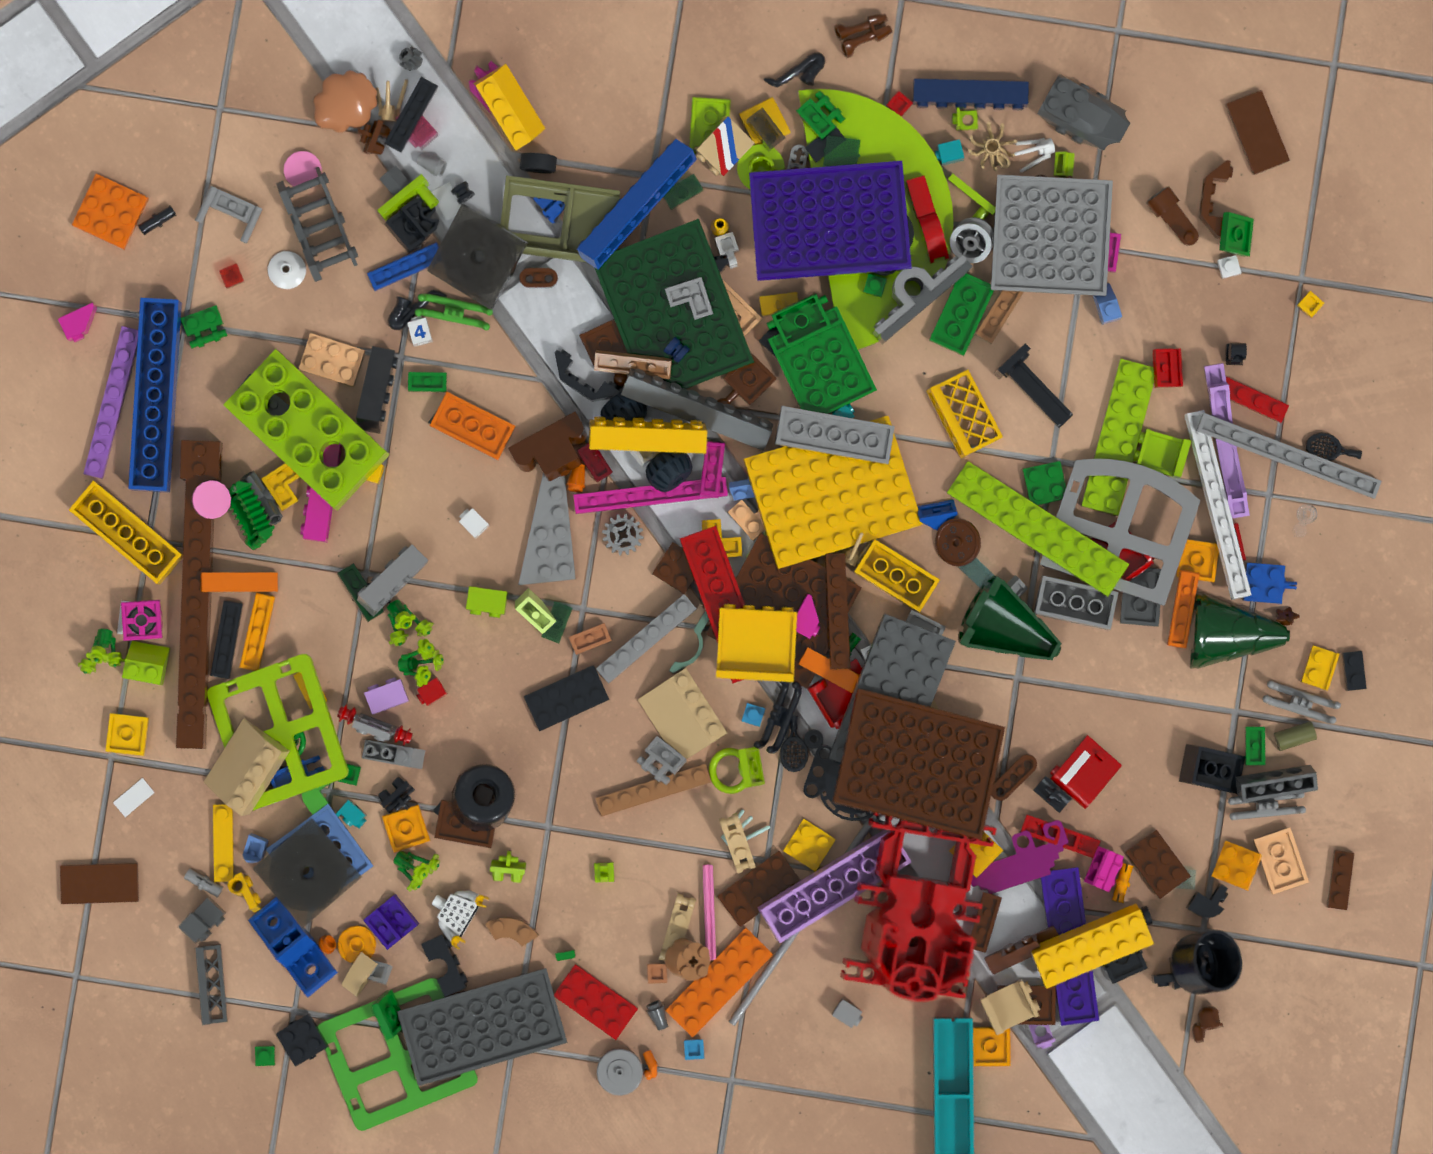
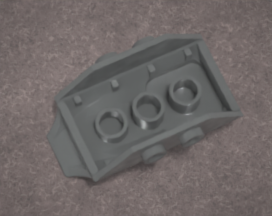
M1061 74L1058 75L1037 113L1055 127L1056 132L1062 135H1070L1072 140L1078 144L1084 143L1105 150L1110 144L1120 143L1130 125L1125 115L1126 110L1106 100L1107 97L1099 92L1093 93L1087 85L1083 83L1079 85Z

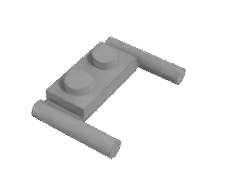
M210 186L195 221L202 224L209 207H212L248 223L240 239L241 242L247 244L263 209Z

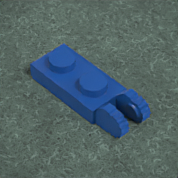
M319 755L301 761L307 776L325 771L322 766L309 772L306 766L320 760ZM288 766L278 770L271 780L274 789L291 783L292 778Z

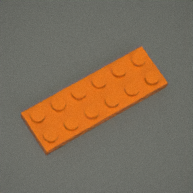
M745 928L709 965L707 975L694 980L665 1011L691 1037H694L774 954Z

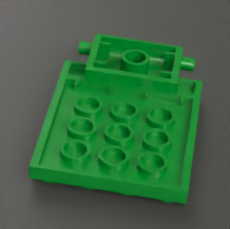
M814 293L771 314L773 320L766 324L769 330L777 327L779 334L768 338V341L802 410L829 414L877 391L838 307L835 306L824 311L822 304L828 302L826 295L818 298L817 294Z

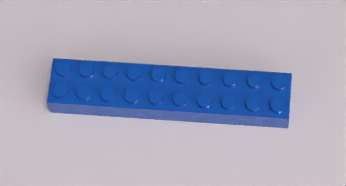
M140 298L128 488L132 491L170 493L182 308L180 300Z

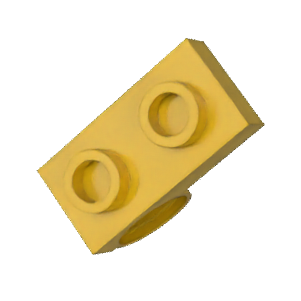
M240 872L229 880L228 889L237 896H244L249 909L256 912L261 909L259 905L261 899L257 892H253L251 888L253 882L249 875L246 876ZM238 882H242L241 890L235 891V885Z

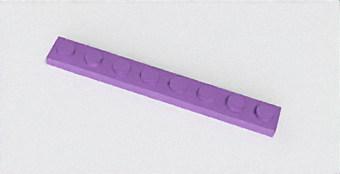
M121 327L83 473L85 475L100 479L104 478L137 351L138 330Z

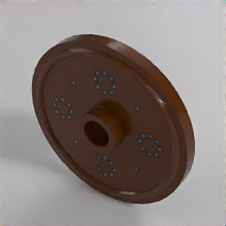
M955 518L948 520L937 531L935 538L936 550L941 559L949 565H967L974 561L979 554L981 548L979 532L971 522L965 519Z

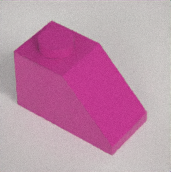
M90 303L58 318L67 340L78 342L84 339V335L88 334L97 310L94 303Z
M806 594L797 611L796 632L810 639L811 636H816L820 626H818L819 620L812 596Z

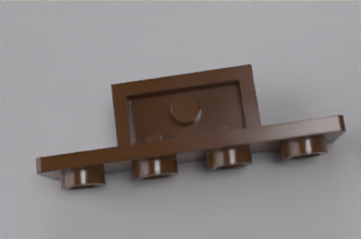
M1054 925L1038 933L1028 935L1016 943H1011L1003 949L984 957L992 974H996L1031 958V951L1040 948L1041 942L1056 937L1059 934Z

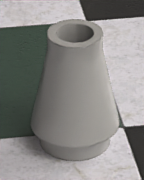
M420 154L417 159V164L434 176H442L447 166V163L442 158Z

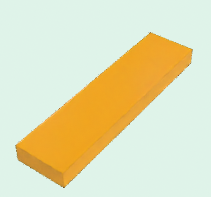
M260 593L255 595L239 668L252 671L259 670L275 602V597Z

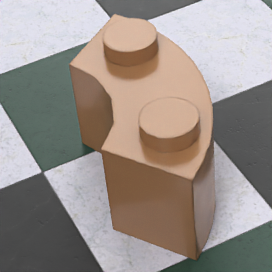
M502 917L485 924L495 940L511 938L521 946L539 936L532 926L516 918Z

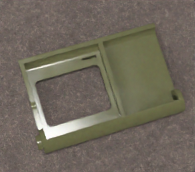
M506 175L499 235H495L494 246L497 247V251L586 262L581 259L577 248L591 234L593 228L601 223L605 215L616 206L620 200V191ZM521 195L563 201L565 207L561 236L554 238L509 231L512 196Z

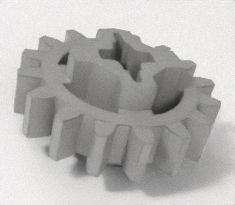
M617 514V520L610 518L611 524L605 523L608 529L602 531L603 534L607 535V537L603 538V541L609 542L606 548L613 547L611 552L614 553L618 550L620 556L623 551L627 555H629V550L636 552L635 546H641L638 540L644 539L642 535H639L643 531V528L638 529L640 522L634 523L633 516L630 520L627 519V514L623 518ZM626 522L622 527L614 526L617 523ZM632 526L636 531V538L630 533ZM627 528L626 535L628 537L622 538V540H620V542L618 543L620 538L618 532H623ZM610 532L615 534L616 540L614 544L610 539ZM629 542L631 544L628 547H620L622 543Z

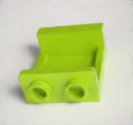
M1148 428L1144 432L1141 431L1138 443H1141L1139 450H1136L1133 459L1136 462L1135 464L1148 467L1170 477L1181 478L1191 440H1182L1151 431Z

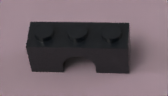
M444 934L421 944L429 962L434 959H442L447 963V973L437 979L444 997L467 987L468 979L464 971L460 972L458 967L460 961L456 954H452L450 948L453 946Z

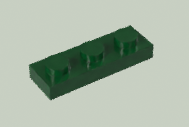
M354 563L337 573L367 622L384 613V610L381 609L373 617L357 601L358 592L364 586L368 587Z

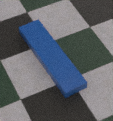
M436 242L367 273L374 290L377 291L445 260Z

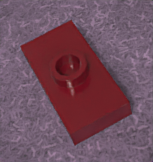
M589 443L576 450L597 483L613 473L598 449H590Z

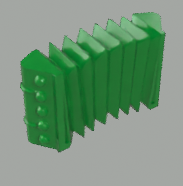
M237 481L228 488L231 496L229 510H233L232 515H236L234 520H239L237 525L242 526L240 531H244L242 535H246V545L252 550H256L273 535L272 531L275 527L274 525H268L271 520L266 519L268 514L263 513L265 507L260 506L262 501L257 500L259 495H253L255 489H250L252 483Z

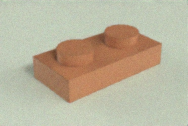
M605 623L569 637L576 655L612 641Z

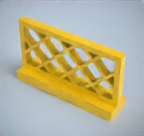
M969 370L926 391L961 459L1003 438ZM965 375L969 381L967 389L958 386L959 379ZM945 385L953 387L951 397L944 395L941 387ZM956 389L966 392L964 401L954 398ZM969 393L976 395L978 399L976 406L966 402ZM952 401L962 404L960 414L952 411ZM965 406L975 409L972 418L962 415ZM978 410L985 412L987 416L985 423L975 420ZM961 418L971 421L968 431L961 429L959 425ZM974 423L984 426L981 435L971 432ZM986 427L993 429L996 437L992 439L984 437ZM970 435L980 438L978 446L971 448L968 442Z

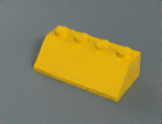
M506 63L473 83L515 151L531 142L546 129Z

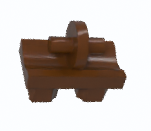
M374 120L372 127L366 124L364 130L358 129L357 134L361 135L359 142L365 144L363 153L382 155L385 145L377 142L378 136L387 138L391 131V128L383 124L384 121Z

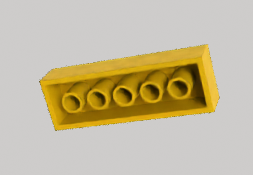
M597 416L594 419H590L589 447L590 449L706 453L707 428L700 420H691L690 423H683V420L673 419L671 422H663V419H652L651 422L644 421L643 418H633V421H625V418L622 417L606 420L605 417Z
M94 480L69 509L70 512L156 584L161 585L183 558V554Z
M1135 903L1041 942L1040 948L1031 951V954L1047 989L1151 946L1154 942L1142 912Z

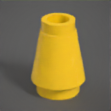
M717 218L711 223V231L715 236H721L729 232L730 226L727 220ZM717 223H723L724 226L718 228Z

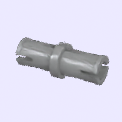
M189 868L184 877L185 880L198 886L199 890H205L216 896V898H218L223 890V886L209 880L208 876L204 877Z

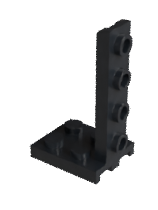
M1025 343L994 375L999 380L1003 376L1005 378L1009 376L1049 419L1060 428L1073 414L1024 363L1030 356L1028 352L1031 349Z

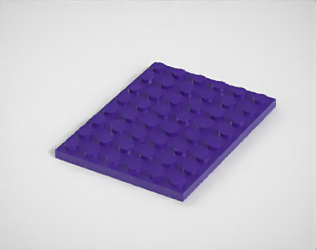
M902 161L749 173L757 281L912 269Z

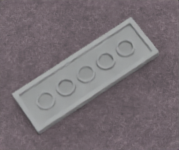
M781 406L775 444L889 464L895 426Z

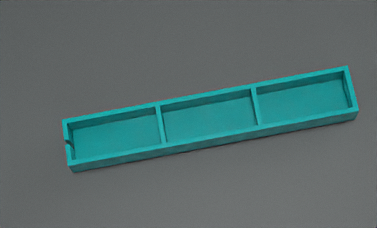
M933 1017L934 1154H974L972 1017H954V1021L950 1017Z

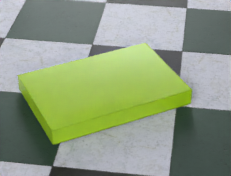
M692 97L689 145L691 149L695 146L699 147L719 126V121L723 116L730 117L731 99Z

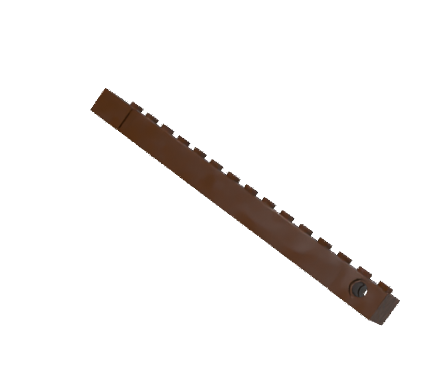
M181 440L180 479L186 480L178 679L179 713H177L176 748L206 749V707H208L207 691L212 592H201V573H212L214 519L204 518L195 511L192 504V496L195 488L202 482L209 480L221 481L223 443L220 441Z

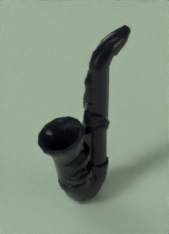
M812 53L777 80L765 78L764 81L771 86L780 87L793 80V77L803 73L799 79L805 84L813 86L816 75L824 68L826 63L825 57L821 53Z
M438 290L428 292V294L447 298L446 294ZM396 296V306L388 318L389 327L393 330H401L415 316V310L424 308L429 302L418 300L417 303H414L409 308L408 306L412 301Z

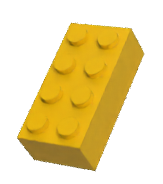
M874 539L854 571L856 575L917 613H920L940 581L937 577Z

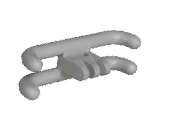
M1274 681L1267 682L1268 688L1291 695L1292 697L1290 703L1265 695L1262 698L1264 703L1326 723H1336L1334 716L1310 709L1313 703L1339 709L1341 707L1340 702L1313 695Z
M1299 793L1244 802L1256 803V810L1233 812L1229 817L1231 820L1303 814L1306 812L1304 806L1278 808V801L1275 800L1303 798L1305 794ZM1238 796L1228 799L1230 805L1244 804Z

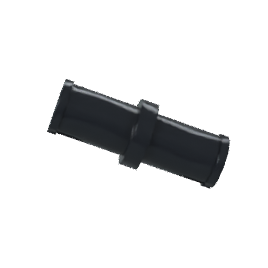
M169 205V207L161 212L152 214L151 218L138 225V227L145 236L158 226L161 228L163 223L177 215L171 205Z

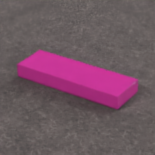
M707 441L700 497L719 498L725 443Z

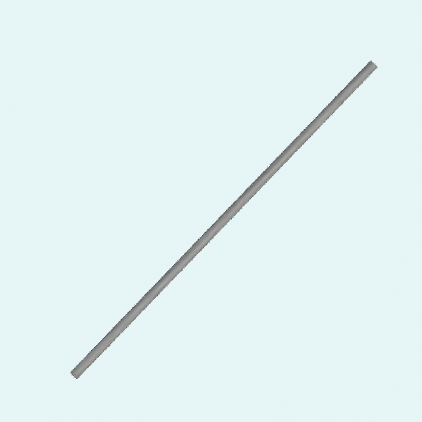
M874 815L871 818H873V821L876 822V815ZM869 818L845 853L860 845L872 827L868 825ZM799 932L784 940L729 1020L732 1025L735 1026Z

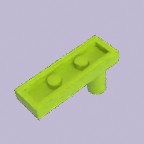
M952 173L948 180L981 205L972 217L985 220L989 213L995 214V206Z
M420 174L377 211L387 221L417 195L424 200L430 209L437 206L439 200L428 189L430 184Z

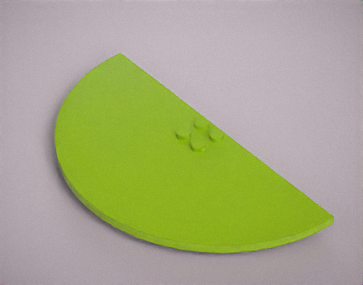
M831 89L799 90L800 106L810 98L817 103L819 100L815 94L821 91L831 99L830 102L836 108H839L842 111L841 114L845 117L841 124L836 119L832 122L845 137L846 141L818 162H815L808 153L810 168L902 161L907 215L914 228V239L910 247L912 267L924 268L931 277L941 268L945 270L948 259H945L944 256L934 259V263L930 264L923 231L916 218L906 185L907 180L925 175L933 205L944 233L949 255L951 250L950 237L953 232L952 199L942 167L924 138L900 115L867 97ZM825 106L820 108L826 116L830 114ZM802 119L806 144L809 145L818 136ZM897 270L887 276L878 275L874 272L828 275L833 307H838L858 350L879 342L878 337L876 338L873 334L874 326L882 318L887 320L890 317L888 315L889 312L898 305L892 298V286L898 274L903 270ZM868 273L887 279L882 298L863 293ZM907 281L904 284V289L908 295L917 296L920 294L921 286L917 282Z

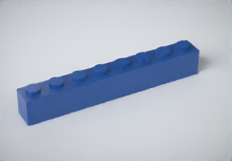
M677 139L669 144L662 155L655 159L653 165L641 175L636 184L630 187L627 194L605 215L601 223L594 227L591 234L580 243L577 250L581 259L599 269L697 160L693 149Z

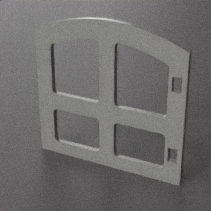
M1083 459L1075 461L1056 518L1083 535L1107 542V550L1117 557L1120 556L1121 550L1126 548L1162 560L1164 564L1154 589L1120 579L1114 590L1165 606L1200 500L1175 480L1148 467L1113 459ZM1087 476H1113L1130 480L1115 527L1110 528L1074 516L1073 512ZM1074 481L1080 483L1077 493L1070 492ZM1145 485H1149L1162 492L1182 507L1169 546L1128 533L1137 503ZM1045 556L1042 557L1040 565L1074 576Z

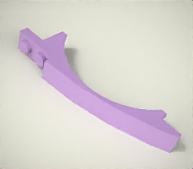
M1218 363L1204 366L1211 416L1233 424L1229 384L1226 382L1224 364ZM1215 438L1231 517L1233 519L1250 516L1237 446Z

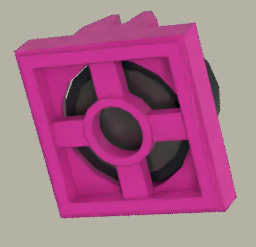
M160 600L121 602L123 641L163 638V615Z

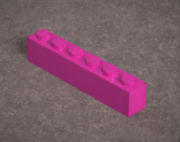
M341 444L329 445L324 450L323 462L327 467H337L340 465ZM308 485L306 497H309L308 505L305 504L303 516H306L305 524L302 523L300 535H303L305 540L328 543L333 507Z

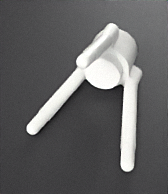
M1051 138L1015 143L1016 145L1036 144L1035 147L1015 152V156L1033 151H1038L1039 155L1043 154L1040 158L1020 169V173L1045 159L1051 158L1050 154L1055 153V146Z

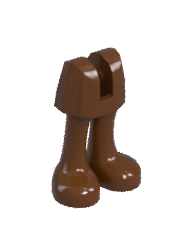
M886 14L868 16L867 21L853 26L834 25L836 36L840 41L852 34L869 30V32L841 42L842 51L846 58L853 56L854 49L857 46L872 40L879 42L893 32L890 25L875 29V26L888 21Z

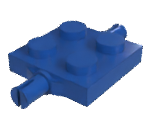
M1246 562L1245 571L1251 595L1243 597V601L1282 604L1284 590L1297 589V586H1289L1297 585V582L1286 581L1284 576L1285 565Z

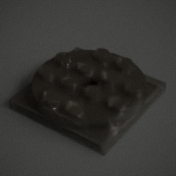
M461 204L427 271L491 310L494 308L505 285L512 278L516 265L528 242L506 230L498 222L486 218L465 204ZM478 251H482L484 255V260L481 262L476 259Z
M313 818L253 868L302 928L362 878L338 846L333 843ZM306 867L313 869V877L306 878L303 875Z

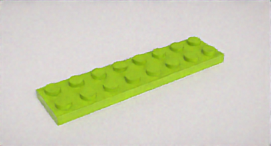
M1120 359L1094 459H1113L1133 463L1154 385L1153 367ZM1089 476L1081 506L1119 516L1128 479L1113 476Z

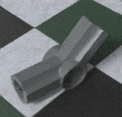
M254 470L244 475L240 481L252 483L250 489H255L253 495H259L257 500L262 501L260 506L265 507L263 513L268 514L266 519L271 520L269 525H276L281 522L283 515L275 504V499L267 487H264Z

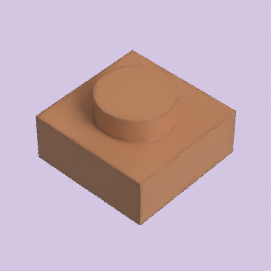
M665 963L647 964L648 984L667 983V966Z

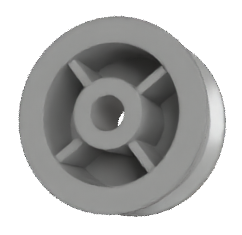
M975 217L960 221L950 237V247L954 255H957L959 258L964 255L967 259L966 261L970 263H978L984 260L990 253L994 243V232L991 226L986 221Z

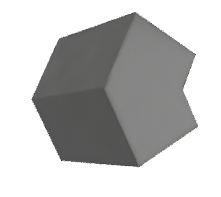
M394 166L380 178L393 196L410 183L397 166Z

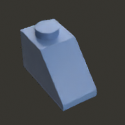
M1107 283L1106 296H1093L1102 325L1122 318L1117 298L1110 283Z

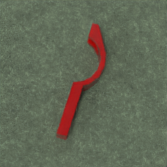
M925 175L907 180L906 185L916 218L923 231L930 264L934 263V259L943 256L945 259H949L944 233L933 205Z

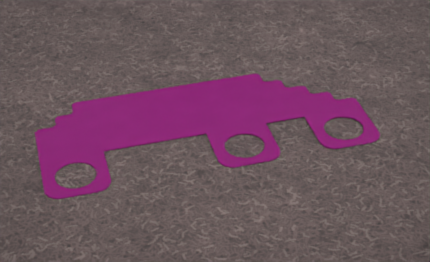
M1056 820L1043 826L1045 837L1055 840V838L1048 834L1049 827L1056 825L1060 828V838L1057 845L1048 843L1035 847L1029 831L1014 834L1012 842L1016 854L992 862L977 878L973 875L971 885L973 887L980 886L981 890L987 889L989 894H993L1050 875V868L1055 866L1054 860L1059 859L1058 853L1064 851L1063 845L1068 843L1062 822ZM1026 836L1029 839V845L1025 848L1019 847L1017 845L1018 837Z

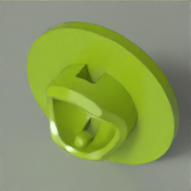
M765 144L753 145L738 160L737 164L739 179L748 189H750L749 173L785 170L781 154L775 148Z

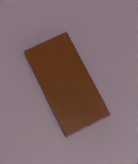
M1262 90L1226 104L1253 175L1290 161Z
M138 863L60 866L61 904L139 902Z

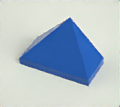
M954 499L917 506L920 522L937 531L943 523L954 519L958 515Z

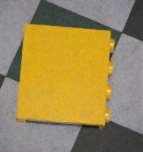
M724 604V608H720L716 678L794 682L797 612H793L794 608L782 607V611H774V607L763 606L762 610H755V606L743 605V609H735L736 605Z

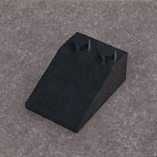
M1186 744L1178 782L1237 794L1236 777L1242 776L1245 756Z

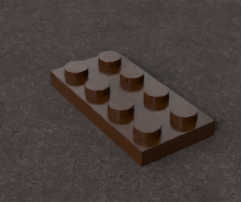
M777 851L717 897L739 927H741L760 913L757 908L758 906L801 880L781 852Z

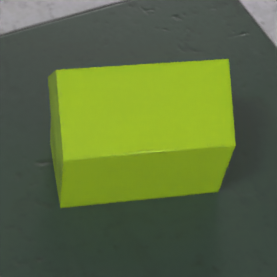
M1055 152L1054 176L1066 178L1070 175L1073 177L1075 153Z

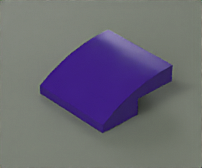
M396 894L363 920L387 950L419 925V922Z

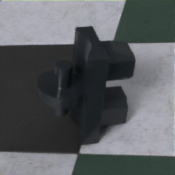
M1047 776L1033 790L1058 813L1072 800L1069 795Z
M398 777L392 783L396 789L392 794L386 789L378 794L382 802L380 805L390 813L395 808L398 812L402 807L406 810L410 809L407 803L412 799L409 795L415 789L407 781L405 782Z

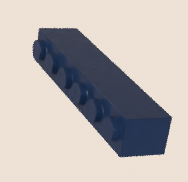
M914 79L913 105H917V108H928V105H936V108L945 109L947 106L960 107V109H966V106H974V109L978 110L985 109L986 107H993L994 110H1004L1005 107H1012V110L1019 111L1024 110L1028 106L1029 82L947 79Z

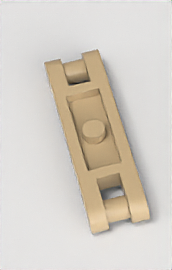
M738 813L732 814V817L726 819L725 817L720 818L719 820L737 873H741L747 868H756ZM747 858V861L740 863L739 860Z
M678 893L659 960H665L668 947H672L674 941L685 938L696 898L683 897V894ZM680 905L688 906L687 911L680 910Z

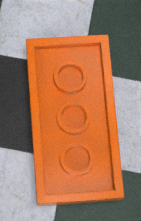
M446 392L430 427L499 460L515 425Z

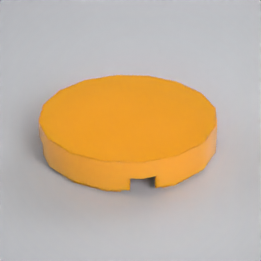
M350 926L339 937L338 951L342 958L350 963H354L361 952L371 958L376 949L375 936L372 931L364 926Z

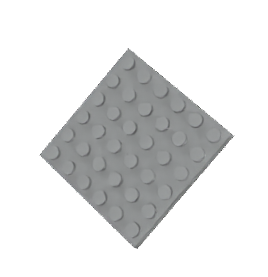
M997 175L991 290L1106 296L1113 180Z

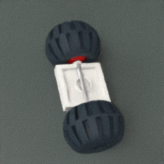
M618 393L603 406L600 415L605 417L606 420H613L614 417L625 418V421H633V418L645 419L647 407L643 403ZM649 417V418L645 419L644 421H651V422H652V419H651V417ZM629 451L641 467L648 464L646 467L648 482L661 492H668L678 487L692 472V462L687 453Z

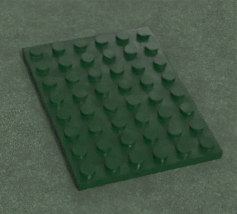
M699 218L619 249L599 269L595 268L627 353L672 359L670 379H663L664 381L679 384L681 388L687 389L754 363L753 356ZM702 277L714 314L695 320L689 301L670 307L665 291L666 288ZM674 337H677L682 345L690 348L679 363H676L671 355H667L663 351Z

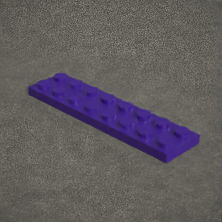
M1079 868L1052 870L1050 875L1041 877L1047 928L1054 925L1058 934L1061 935L1085 925L1086 919ZM1093 970L1055 985L1061 1026L1100 1021Z

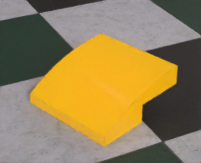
M773 97L739 113L746 131L755 142L754 145H768L791 133Z

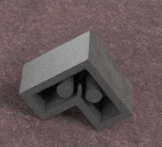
M208 897L194 912L189 914L178 928L193 942H203L212 934L210 930L215 925L218 927L225 920L223 916L226 912Z

